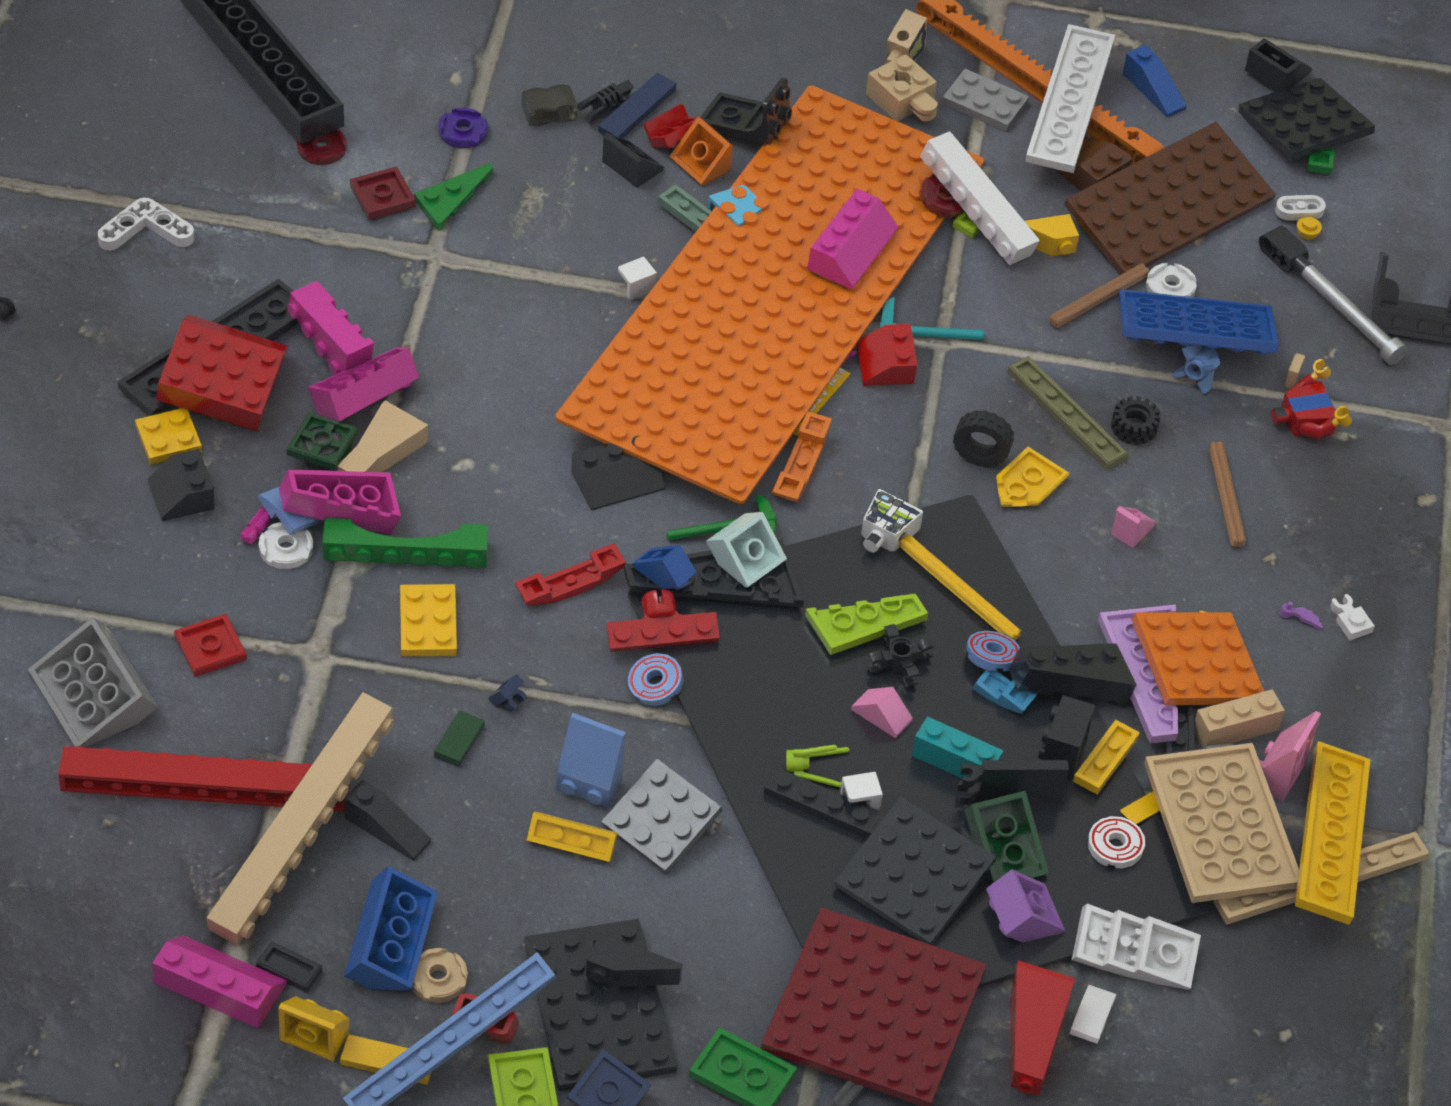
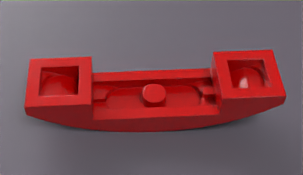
M615 543L590 552V559L544 578L539 572L515 582V586L526 605L549 604L579 595L598 586L623 569L626 562Z

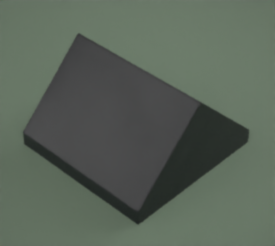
M607 132L603 137L602 162L636 188L662 172L665 168L631 141Z

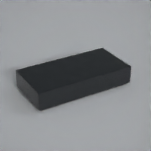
M272 941L256 961L257 968L287 980V984L306 993L322 973V965Z

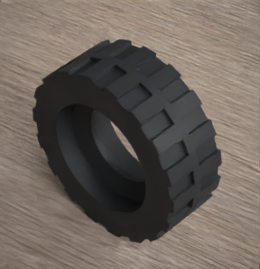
M975 410L961 417L953 436V444L959 455L969 463L985 467L998 466L999 463L1005 462V459L1008 458L1014 442V431L1003 417H999L993 412ZM974 432L987 434L996 441V444L985 445L979 443L972 438L971 434Z

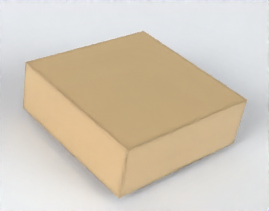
M1298 353L1294 355L1288 370L1285 388L1291 389L1297 384L1305 355Z

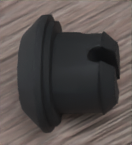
M0 297V319L5 320L8 315L15 314L16 309L10 299Z

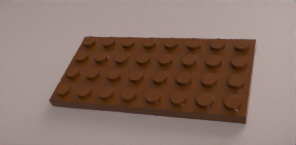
M1214 122L1070 196L1065 200L1064 205L1121 275L1139 264H1144L1147 267L1268 203L1274 199L1276 193L1220 125Z

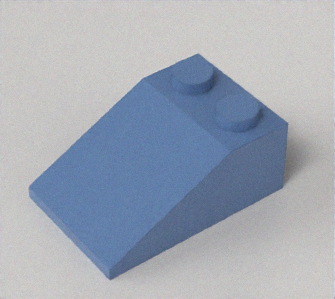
M572 713L557 770L556 789L561 790L567 795H575L588 800L594 805L609 808L622 784L626 732Z

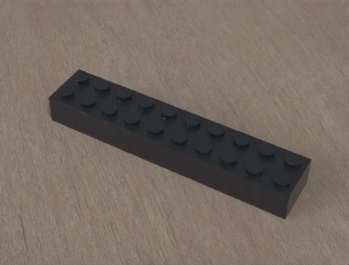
M180 0L300 144L344 127V104L255 0Z

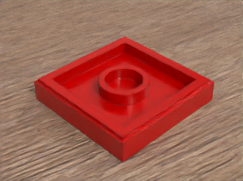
M226 614L174 630V637L194 677L247 660V654Z

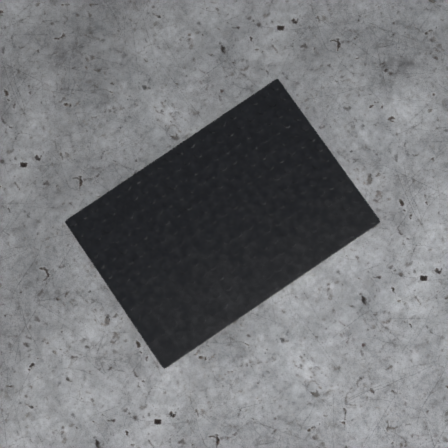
M966 495L920 508L923 511L921 528L912 537L1021 630L1020 637L1016 640L1019 647L1060 646L973 495ZM862 525L785 546L804 599L803 607L674 596L678 614L689 615L716 612L720 639L718 642L653 648L655 653L666 654L674 658L682 669L684 682L681 691L676 696L802 949L821 907L915 940L917 939L835 887V880L866 842L867 838L763 794L764 787L776 767L787 771L786 750L808 749L836 745L837 748L848 747L850 749L848 753L809 757V769H804V772L842 782V777L876 772L883 794L880 812L887 814L897 800L902 797L974 842L965 809L971 804L977 803V799H974L970 804H960L958 801L959 795L962 793L967 794L965 791H957L958 782L962 781V779L912 756L914 739L918 730L928 716L1004 750L1002 760H1041L1038 759V755L1043 743L1041 740L1046 725L1049 726L1053 705L1059 706L1063 694L1054 692L1052 696L1037 694L1021 714L990 701L972 689L986 670L978 667L968 658L969 653L966 651L967 640L976 632L998 631L902 548L899 547L896 551H889L880 546L876 552L868 551L863 545L866 538L861 535ZM629 590L628 599L638 619L644 618L642 607L644 594L631 593ZM916 594L928 612V619L898 630L899 637L908 638L913 644L921 639L930 638L934 645V648L930 649L933 657L927 660H912L913 665L917 667L919 676L915 677L918 684L906 687L902 674L894 673L888 667L877 673H871L867 666V663L871 662L868 656L869 653L889 650L882 637L830 655L806 618V609L816 607L817 611L828 609L829 605L840 604L841 607L855 605L857 601L867 600L869 603L881 602V598ZM1003 668L996 669L1012 682L1013 678L1010 671H1003ZM894 687L913 717L910 725L897 738H894L851 710V706L868 689ZM1077 697V700L1094 705L1090 697ZM1096 707L1094 708L1088 739L1076 772L1108 730ZM1124 758L1098 795L1066 779L1061 803H1029L1049 874L1033 879L1046 885L1065 929L1064 932L1027 942H1020L1011 937H1006L999 928L1000 921L996 912L989 904L990 897L986 888L992 883L988 873H986L933 943V946L987 964L979 987L1013 977L1018 960L1038 967H1044L1072 958L1082 907L1086 904L1112 913L1120 910L1142 919L1150 916L1172 925L1207 915L1210 912V905L1208 901L1191 902L1168 832L1157 813L1136 824L1145 836V849L1140 860L1133 866L1122 869L1115 868V866L1109 864L1105 866L1092 857L1088 849V836L1092 826L1100 819L1110 816L1126 818L1120 810L1146 795ZM811 781L824 788L841 794V788ZM859 801V803L866 805L865 801ZM1118 839L1109 841L1114 846L1124 845Z

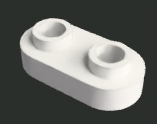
M1316 195L1282 196L1277 200L1275 213L1279 218L1288 221L1299 220L1302 217L1319 219L1324 214L1326 204L1322 198Z

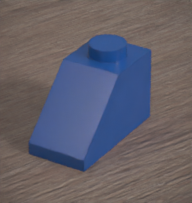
M681 545L650 548L632 563L636 570L662 589L675 588V590H679L688 585L690 582L689 578L697 573Z

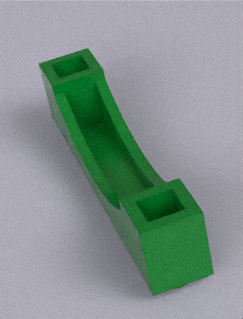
M325 518L323 560L467 566L472 568L487 567L489 525L461 524L460 529L438 536L399 538L367 531L353 524L352 519Z

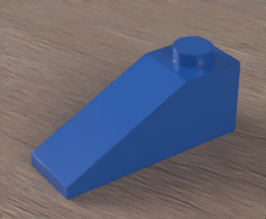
M1146 44L1126 53L1123 75L1166 117L1186 109L1187 105L1163 62Z

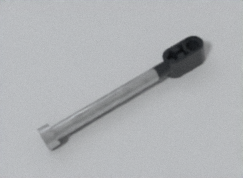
M1279 226L1259 237L1260 249L1272 262L1285 272L1294 268L1381 350L1380 357L1389 365H1395L1402 360L1407 353L1408 347L1397 337L1391 339L1308 261L1309 253L1306 246L1286 227Z

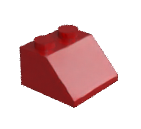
M911 324L884 325L858 341L856 346L863 386L914 384L917 359Z

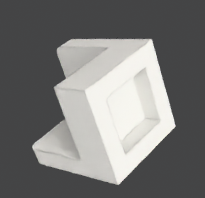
M644 256L618 267V272L627 282V297L629 300L648 294L656 284L657 272Z
M876 772L842 777L841 795L847 797L850 803L865 801L868 807L880 811L883 794Z

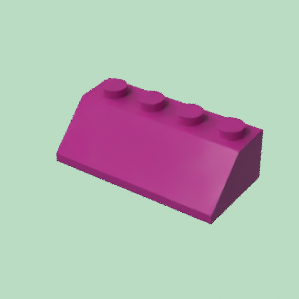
M856 189L812 245L807 270L853 290L898 231V225L881 200Z
M184 935L168 940L152 962L154 983L258 1029L287 985V980Z

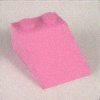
M1315 711L1281 732L1275 742H1269L1264 752L1265 760L1259 761L1272 797L1284 802L1306 765L1321 713Z

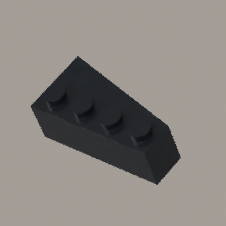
M1117 643L1020 647L1009 668L1019 691L1051 696L1054 692L1073 699H1077L1078 696L1090 697L1092 702L1097 703L1110 700L1115 701V705L1125 707L1137 686Z

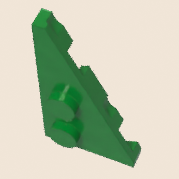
M488 163L414 193L417 205L438 231L442 230L444 222L451 215L455 216L458 209L464 206L475 194L477 186L480 183L484 184L489 179L490 174L493 173V165Z

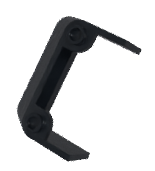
M1380 251L1373 289L1371 320L1388 334L1451 343V296L1448 308L1398 300L1399 287L1397 283L1390 278H1385L1389 256L1386 252Z

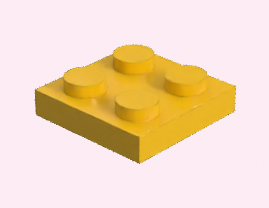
M181 408L135 419V427L150 465L165 462L174 454L197 449L202 453L201 442L187 409Z

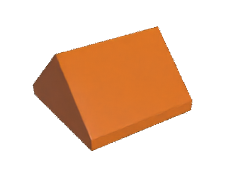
M697 117L669 157L704 186L731 171L733 145L701 117Z

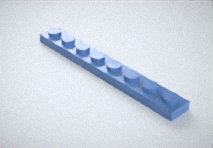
M538 952L344 1096V1102L347 1106H387L555 980V974Z

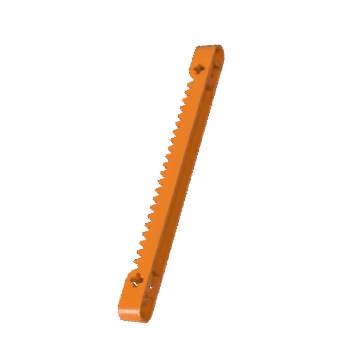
M920 0L916 3L917 13L926 17L928 24L1043 103L1052 70L1044 71L1045 65L1037 66L1036 59L1029 61V54L1022 56L1023 50L1015 51L1016 45L1008 46V40L1001 41L1000 34L993 36L994 30L986 31L987 25L979 26L980 20L972 21L973 15H963V7L955 0ZM1094 105L1086 134L1093 139L1115 144L1133 158L1132 164L1165 148L1143 130L1137 127H1125L1124 120L1117 122L1118 116L1110 117V110L1102 111V105Z

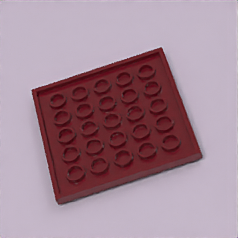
M821 907L761 1043V1049L919 1106H932L987 964Z

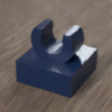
M516 674L506 680L488 699L494 706L503 702L505 708L511 712L518 707L513 702V697L519 702L527 698L526 694L518 689L524 681Z

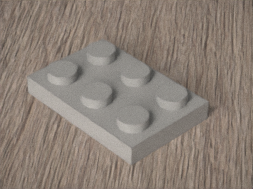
M964 69L944 94L942 104L1007 132L1029 103L1030 96L968 69Z

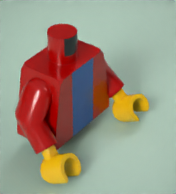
M1323 359L1316 360L1313 364L1315 372L1312 374L1308 373L1284 394L1281 407L1273 408L1271 411L1273 422L1275 424L1287 422L1291 433L1295 436L1321 439L1326 435H1334L1338 425L1348 427L1352 422L1348 408L1340 406L1335 411L1322 381H1317L1318 378L1326 379L1331 374L1330 368L1328 366L1325 367L1326 363Z

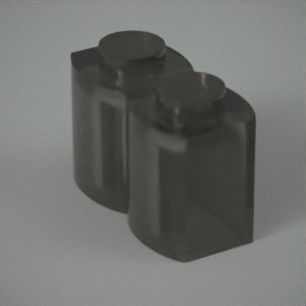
M554 85L547 89L531 88L522 92L521 105L530 126H543L551 122H570L577 118L578 106L569 85Z

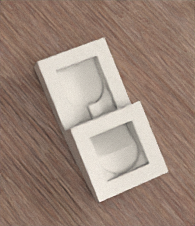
M1088 985L1070 1034L1098 1044L1114 1004L1116 994Z

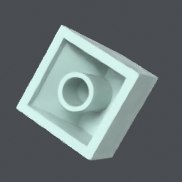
M763 512L743 514L706 541L718 565L744 587H749L787 559Z

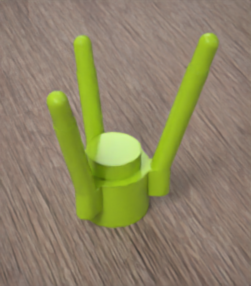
M836 745L808 749L786 750V769L788 772H794V775L841 788L842 782L805 773L804 769H809V757L848 753L850 749L848 747L837 748Z

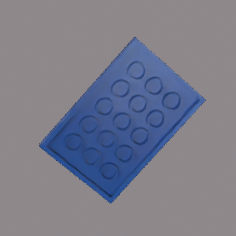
M1119 290L1118 301L1122 336L1130 340L1152 339L1156 343H1167V341L1178 342L1182 346L1198 344L1209 349L1225 347L1235 352L1253 350L1262 355L1278 352L1279 342L1270 305Z

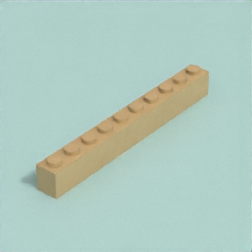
M362 692L207 916L209 931L239 946L243 938L248 939L255 928L254 922L259 915L263 916L268 911L271 904L270 899L275 892L279 893L283 889L289 871L291 869L295 870L302 860L304 849L307 846L311 847L318 836L317 830L322 823H328L337 801L341 802L346 797L349 790L348 785L352 779L356 780L361 775L364 769L363 763L367 757H373L376 753L380 738L383 734L388 735L394 725L392 707Z

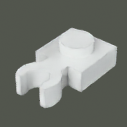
M1345 594L1342 602L1344 605L1339 604L1335 598L1332 599L1331 610L1337 614L1336 622L1349 641L1373 633L1374 624L1361 606L1353 608V600L1348 594Z

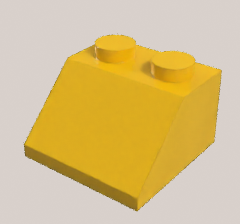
M295 996L282 1002L278 1007L280 1040L334 1062L350 1034V1018L340 1011H331L321 1007L309 999L304 1000Z

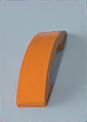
M807 411L799 429L798 439L784 471L780 472L772 495L794 502L799 501L823 450L832 418Z

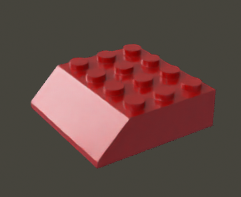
M188 314L182 320L158 382L156 400L258 432L289 346Z

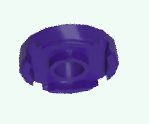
M455 108L452 109L451 113L447 114L446 112L439 120V136L442 141L452 147L471 148L478 146L485 140L488 134L487 120L481 117V113L477 110ZM460 126H466V127H468V128H467V129H459L458 127H460Z

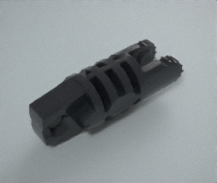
M629 80L619 85L612 83L578 103L577 108L582 111L591 105L594 111H591L586 117L587 121L591 122L627 100L625 96L630 94L634 86Z

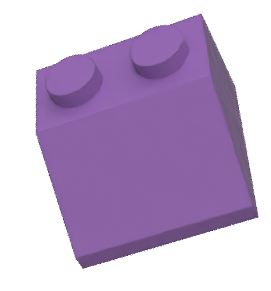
M1010 870L986 888L990 897L989 904L996 912L1000 921L999 928L1006 937H1011L1020 942H1027L1061 934L1065 931L1044 883L1015 870Z

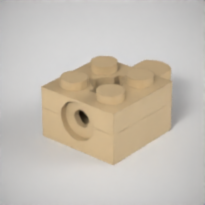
M904 54L868 73L866 95L893 120L899 122L915 114L921 121H930L937 114L938 102L934 100L937 81L908 55Z

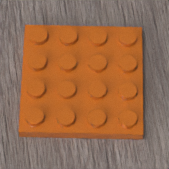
M1135 612L1131 620L1165 705H1217L1264 692L1231 612Z

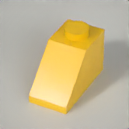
M1070 214L1025 221L1040 240L1035 249L1050 256L1076 253L1079 234Z

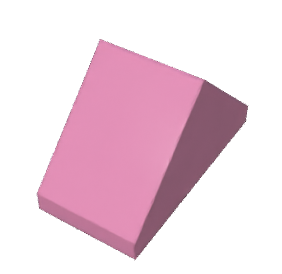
M1119 506L1116 510L1111 535L1134 548L1157 522L1135 508Z
M894 687L868 689L851 706L852 711L894 738H897L913 721V717Z

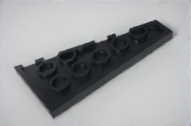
M782 538L777 540L787 559L749 587H744L719 566L713 553L709 550L686 554L697 573L689 578L690 582L685 587L679 590H675V588L665 589L671 591L677 597L803 607L804 599ZM632 563L624 565V574L631 593L646 594L656 590L657 595H662V588L636 570Z

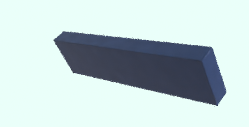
M657 72L598 125V132L603 135L607 132L623 138L676 90L677 83Z

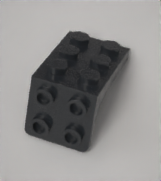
M781 78L763 102L719 92L701 117L718 133L770 145L774 138L780 134L785 123L789 122L792 117V108L789 101L791 90L788 87V79Z

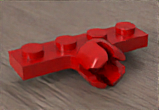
M661 589L662 596H659V603L656 590L647 592L642 598L644 618L608 622L606 624L609 652L718 642L720 635L716 612L681 615L676 611L675 598L671 591Z

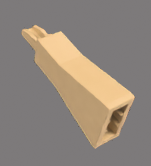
M384 401L358 445L337 465V471H385L428 442V424Z

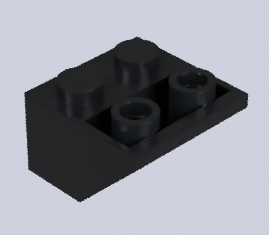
M1263 38L1249 49L1245 71L1278 92L1296 85L1312 72V68Z

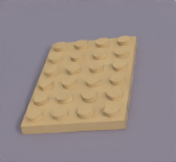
M1253 743L1145 757L1144 765L1192 903L1297 888L1299 868Z

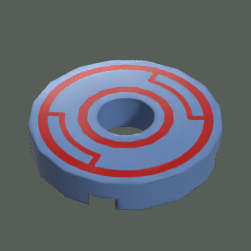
M993 631L976 632L969 637L966 644V651L969 653L968 658L970 661L988 671H996L997 668L1009 671L1020 648L1016 641L1009 636Z
M659 653L646 655L638 660L630 669L628 675V686L632 695L640 703L650 706H658L671 701L670 698L681 691L684 682L683 672L678 662L669 655ZM654 676L663 677L657 684L649 683L650 679Z

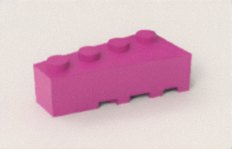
M396 347L313 384L308 389L317 415L341 421L379 399L387 397L390 393L411 386V382L418 379L419 375L410 349Z

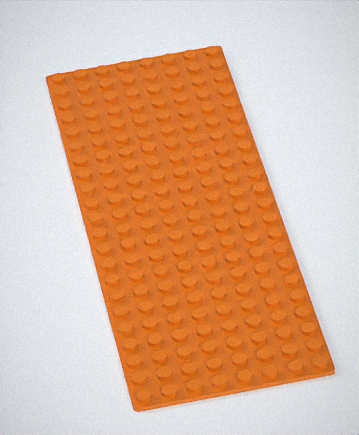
M808 86L793 105L792 117L782 127L780 134L774 138L770 145L763 144L729 188H733L732 195L734 197L744 198L747 191L738 186H747L757 196L754 204L762 208V211L758 214L751 211L745 212L743 214L744 224L737 226L727 217V213L735 211L733 203L723 202L720 209L716 206L558 410L555 420L607 445L610 443L623 448V452L728 500L737 504H744L801 424L807 411H810L945 220L946 217H941L928 210L920 200L919 195L924 179L934 174L924 163L920 154L927 141L935 137L818 87ZM967 151L981 168L984 164V158ZM859 189L881 200L898 225V231L853 290L807 270L812 245L855 190ZM939 192L942 196L949 198L946 193ZM635 436H639V437H637V438L635 439L634 446H633V444H632V442H631V441H632V438L635 437Z

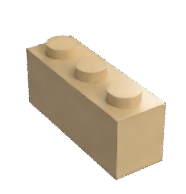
M1273 689L1199 709L1194 722V734L1203 749H1205L1206 745L1239 742L1278 731L1285 710Z

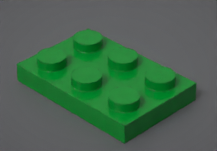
M719 1027L690 1068L689 1077L743 1106H775L796 1075L797 1067Z

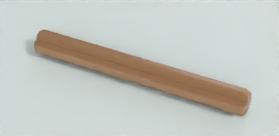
M1144 264L1135 266L1051 314L1049 323L1054 328L1061 327L1117 295L1120 289L1125 290L1148 277V267Z
M1213 441L1210 444L1209 451L1230 543L1234 548H1242L1245 545L1246 538L1223 442Z

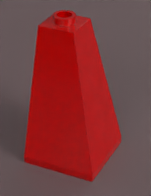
M1019 960L1010 994L1011 1087L1017 1088L1024 1093L1040 1095L1068 1011L1075 978Z

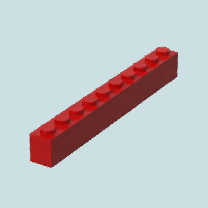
M63 746L58 776L60 791L283 807L313 764ZM350 782V784H349V785H348V787H349V790H348V793H347V795H348V794H349V792H350V785H351V782ZM345 799L341 802L337 801L333 810L345 812Z

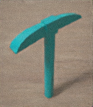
M895 297L885 303L880 327L896 324L893 323ZM911 326L914 337L983 340L985 337L984 330Z

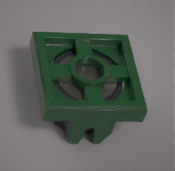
M308 412L287 447V455L303 460L307 467L312 470L336 471L337 465L352 451V443L358 435V428Z

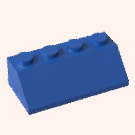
M390 866L372 879L344 977L368 989L409 991L413 985L438 891Z

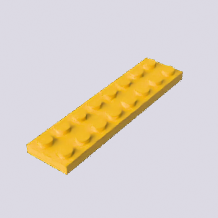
M1318 741L1313 753L1295 906L1350 925L1354 918L1370 759Z

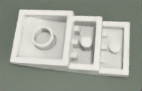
M1086 904L1082 907L1072 960L1129 978L1189 990L1192 985L1201 935L1150 916L1142 919L1120 910L1112 913Z

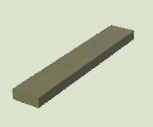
M1029 356L1008 366L1007 373L1106 470L1127 460L1128 453Z

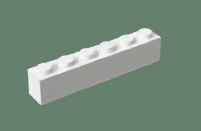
M949 131L928 140L920 157L1004 260L1011 265L1030 257L1040 241L1039 238L954 135Z

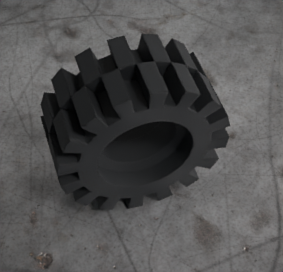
M1132 396L1128 397L1127 401L1124 398L1121 399L1120 404L1117 403L1115 405L1111 421V429H1114V435L1119 434L1118 439L1121 441L1124 438L1127 439V444L1135 441V445H1140V441L1143 444H1147L1148 440L1152 441L1157 435L1161 418L1160 410L1156 409V405L1154 403L1149 405V399L1141 401L1139 396L1136 397V400H1133ZM1128 418H1138L1145 423H1133Z

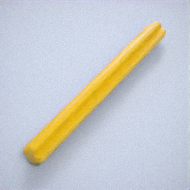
M906 535L901 539L900 548L995 630L1009 636L1014 641L1020 637L1021 630L911 535Z

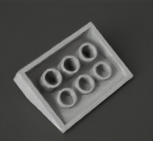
M94 617L28 669L74 746L86 748L136 726L159 708L111 631Z

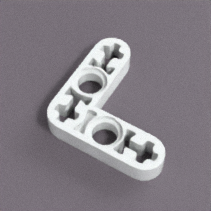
M139 198L98 230L99 246L109 251L119 248L145 226L178 247H187L194 242L193 226L150 198ZM163 219L170 221L167 225H160L157 222ZM125 221H130L134 223L132 226L124 227L121 225V223Z

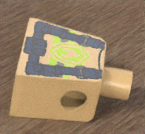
M905 9L888 37L887 58L884 64L904 54L908 55L915 62L926 47V17Z

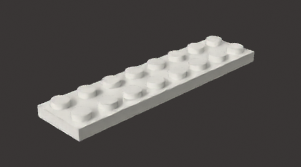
M1068 24L1025 162L1074 173L1114 44V34Z

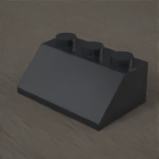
M635 436V437L632 438V441H631V442H632V445H633V446H634L635 439H636L637 437H639V436ZM612 443L572 453L571 473L591 510L665 489L660 468L623 452V448Z

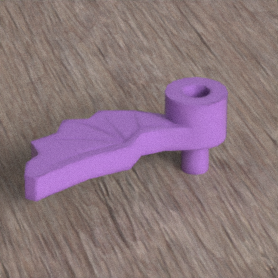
M1291 601L1282 605L1279 611L1281 617L1287 619L1290 616H1295L1301 622L1307 623L1319 631L1322 629L1323 626L1319 621V617L1314 615L1312 610H1307L1305 607L1293 608Z

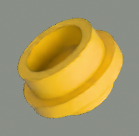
M1302 217L1298 220L1296 228L1300 237L1312 240L1320 234L1322 225L1313 217Z

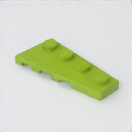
M916 594L881 598V602L869 603L865 600L857 601L855 605L846 607L836 604L829 605L828 609L817 611L816 607L807 608L805 616L830 655L882 637L886 634L884 626L895 624L897 629L901 630L926 621L928 619V612Z

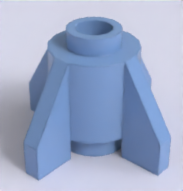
M1193 344L1192 346H1184L1182 351L1186 358V363L1176 369L1172 375L1174 378L1187 375L1192 380H1199L1197 384L1202 394H1205L1211 389L1214 371L1221 364L1219 355L1215 349H1209L1203 345Z

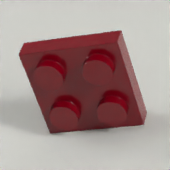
M397 166L350 179V188L368 220L416 207V200Z

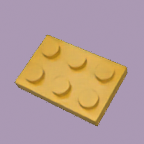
M455 584L400 585L401 657L457 656Z

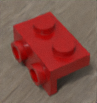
M679 104L646 122L644 129L651 146L665 147V149L676 147L679 144V140L684 137L697 117H688L684 105Z

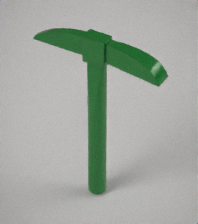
M755 495L758 511L764 513L775 534L776 517L769 501L763 496ZM736 519L668 530L666 536L669 541L714 534L724 529Z

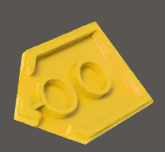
M1027 447L996 475L1001 507L1038 506L1070 476V473L1035 450Z

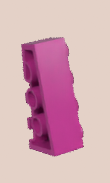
M318 281L290 292L289 304L287 305L290 316L293 319H297L303 334L307 338L310 337L315 344L318 355L325 358L332 375H336L372 358L374 342L370 338L364 339L360 335L362 334V329L357 323L354 325L349 323L348 314L343 308L336 309L335 300Z
M287 470L279 487L282 507L285 512L325 520V518L352 519V523L360 528L387 535H392L401 517L391 474L388 472Z

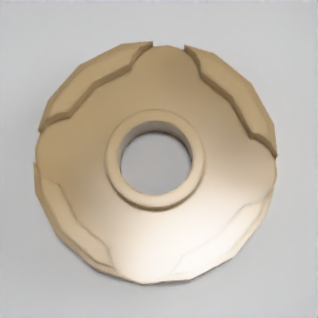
M428 949L421 953L411 989L418 997L425 1001L433 1003L449 1002L458 997L466 987L468 980L466 963L460 955L455 952L454 954L447 952V949ZM435 971H442L446 974L442 979H434L430 975Z

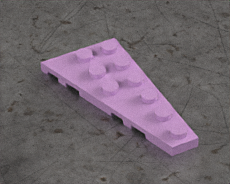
M1176 604L1100 612L1098 622L1107 643H1117L1137 684L1130 698L1149 743L1175 741L1178 735V708H1176V705H1165L1131 619L1135 612H1176Z

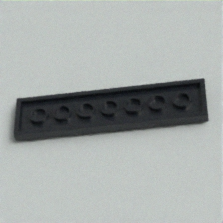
M277 279L211 322L268 340H274L299 323L296 318L293 319L290 316L287 308L290 292H293V290L283 281ZM172 347L118 381V389L150 416L160 414L172 406L171 404L156 400L158 382Z

